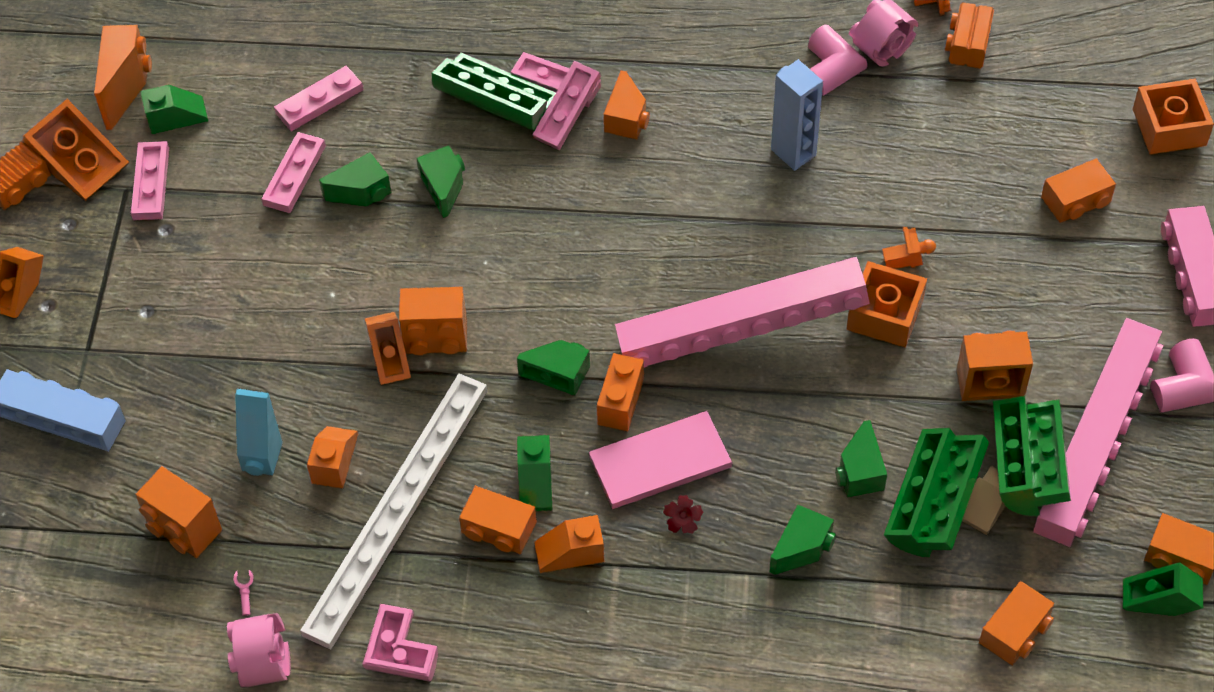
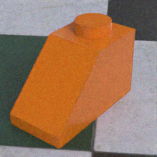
M621 70L604 111V132L638 140L641 129L646 130L650 113L646 112V99L628 73Z
M20 247L0 251V314L12 318L19 316L39 284L44 255Z
M391 312L365 318L380 384L383 385L411 378L396 313Z
M327 426L315 437L307 463L312 484L343 489L357 441L358 431Z
M598 515L565 520L534 541L540 573L605 562L604 543Z

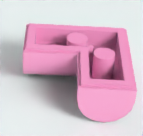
M829 25L819 27L810 37L808 48L822 60L810 68V70L823 80V96L867 69L866 59Z
M1187 339L1177 343L1169 352V357L1177 375L1153 380L1150 384V389L1160 413L1214 402V373L1198 339Z
M380 604L363 661L365 669L424 681L432 680L437 664V646L406 640L414 614L413 610Z

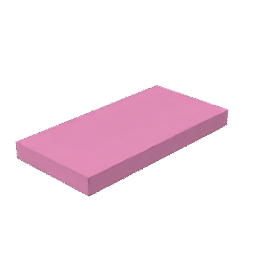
M707 411L589 452L590 461L612 509L732 467V461Z

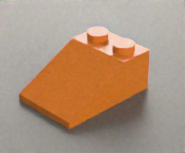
M110 25L102 27L94 94L106 130L114 128L145 86L147 72L152 70L151 56L146 55V39L144 36H140L138 25Z
M68 99L23 135L22 142L46 161L49 172L85 201L129 164V161Z

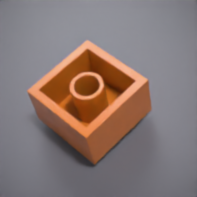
M1196 78L1138 88L1133 112L1149 154L1207 146L1214 123Z
M868 261L863 272V278L870 304L849 310L846 330L906 348L924 300L927 278Z
M463 287L400 289L399 322L406 354H455L457 352H467V316Z
M1005 331L995 334L973 333L963 336L956 369L962 401L1007 399L1025 396L1033 367L1027 331Z
M163 466L136 493L140 504L139 511L147 522L145 524L146 528L156 537L163 535L169 539L170 544L182 554L188 552L195 558H198L222 531L212 499Z

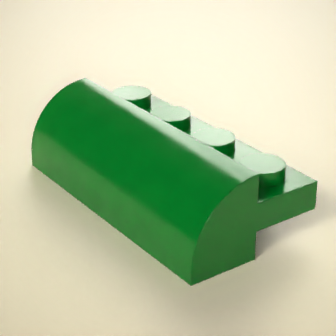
M460 53L454 60L446 58L432 72V85L436 90L532 131H535L556 94L554 91L464 53Z
M1025 396L993 401L999 492L1004 505L1018 514L1038 516L1040 515L1039 506L1071 501L1060 400L1027 405Z
M950 428L922 429L884 532L885 538L891 544L904 552L920 557H930L932 550L953 549L989 445V441L984 435L956 436Z

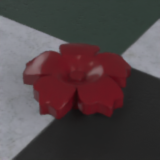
M679 495L678 505L674 501L665 505L663 513L671 517L667 520L668 530L677 533L682 526L683 533L693 534L698 529L694 521H700L701 515L704 513L701 505L692 506L693 500L689 499L687 495Z

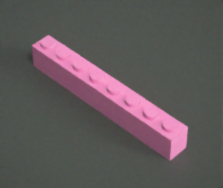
M854 257L615 324L622 355L644 359L645 368L648 365L666 360H674L695 352H703L709 348L727 343H735L756 335H764L770 331L788 326H796L817 318H825L842 311L854 310L870 303L858 259Z
M1129 318L1125 319L1066 452L1071 501L1043 505L1040 515L1037 517L1034 533L1068 547H1071L1075 536L1082 537L1088 520L1083 518L1086 510L1091 512L1094 510L1099 494L1094 491L1097 484L1104 486L1111 469L1106 467L1108 459L1115 461L1121 443L1116 440L1119 434L1126 435L1132 418L1127 416L1129 410H1137L1143 393L1138 392L1140 385L1147 386L1153 369L1148 366L1151 361L1157 363L1164 345L1158 343L1162 331Z

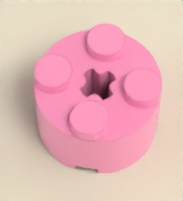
M873 0L868 5L867 13L861 21L852 26L849 35L853 38L855 46L877 65L883 67L889 65L886 61L892 56L897 59L909 48L916 36L913 28L914 26L918 27V22L892 0Z
M278 613L239 619L227 623L228 637L233 645V652L228 653L229 668L232 673L238 672V680L241 687H252L287 680L286 676L290 675L288 641L283 642V638L279 633L285 631V628Z

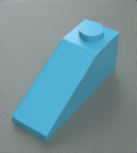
M237 389L235 393L237 456L241 469L256 476L262 474L273 475L283 442L269 393Z

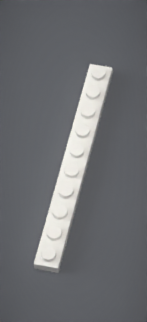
M462 374L457 375L300 630L302 637L330 650L332 649L487 393L486 384Z

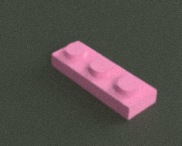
M523 52L513 67L511 74L557 92L569 68ZM600 79L596 87L594 88L592 94L590 95L587 103L585 104V107L590 106L591 102L593 101L599 89L601 88Z
M577 61L573 62L532 134L534 139L557 150L561 149L601 78L600 72Z
M344 66L274 106L275 113L292 132L363 91V85L347 66Z
M297 132L261 198L263 206L291 213L326 147L324 139Z
M167 141L138 142L131 206L133 220L163 219L169 157Z

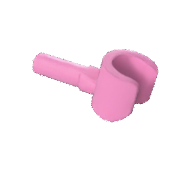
M249 570L250 581L247 584H241L237 580L238 573L236 571L233 580L236 586L239 587L242 616L250 615L249 586L252 584L254 576L251 570Z

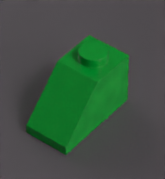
M169 84L140 91L151 134L208 122L204 100L201 95Z
M448 145L417 158L419 176L443 218L449 216L463 186L462 172L465 171L461 156L459 154L454 155Z
M371 152L319 179L323 198L330 202L367 207L374 202L383 200L392 193L389 175Z
M558 340L519 353L517 357L518 375L575 396L590 368V350L579 343Z
M870 420L864 421L841 454L840 466L835 468L837 483L839 487L844 486L847 498L885 490L887 471Z
M549 435L518 436L519 499L523 503L535 506V511H551L553 506Z
M797 505L771 555L769 572L776 575L818 562L824 550L830 552L836 539V534L832 532L834 519Z
M1180 562L1123 578V609L1126 611L1177 616L1203 609V578Z

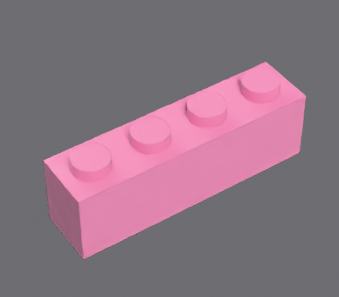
M1205 206L1169 209L1165 222L1161 223V235L1163 240L1168 242V259L1170 264L1175 266L1176 286L1178 290H1182L1184 296V313L1190 316L1193 327L1214 325V235Z

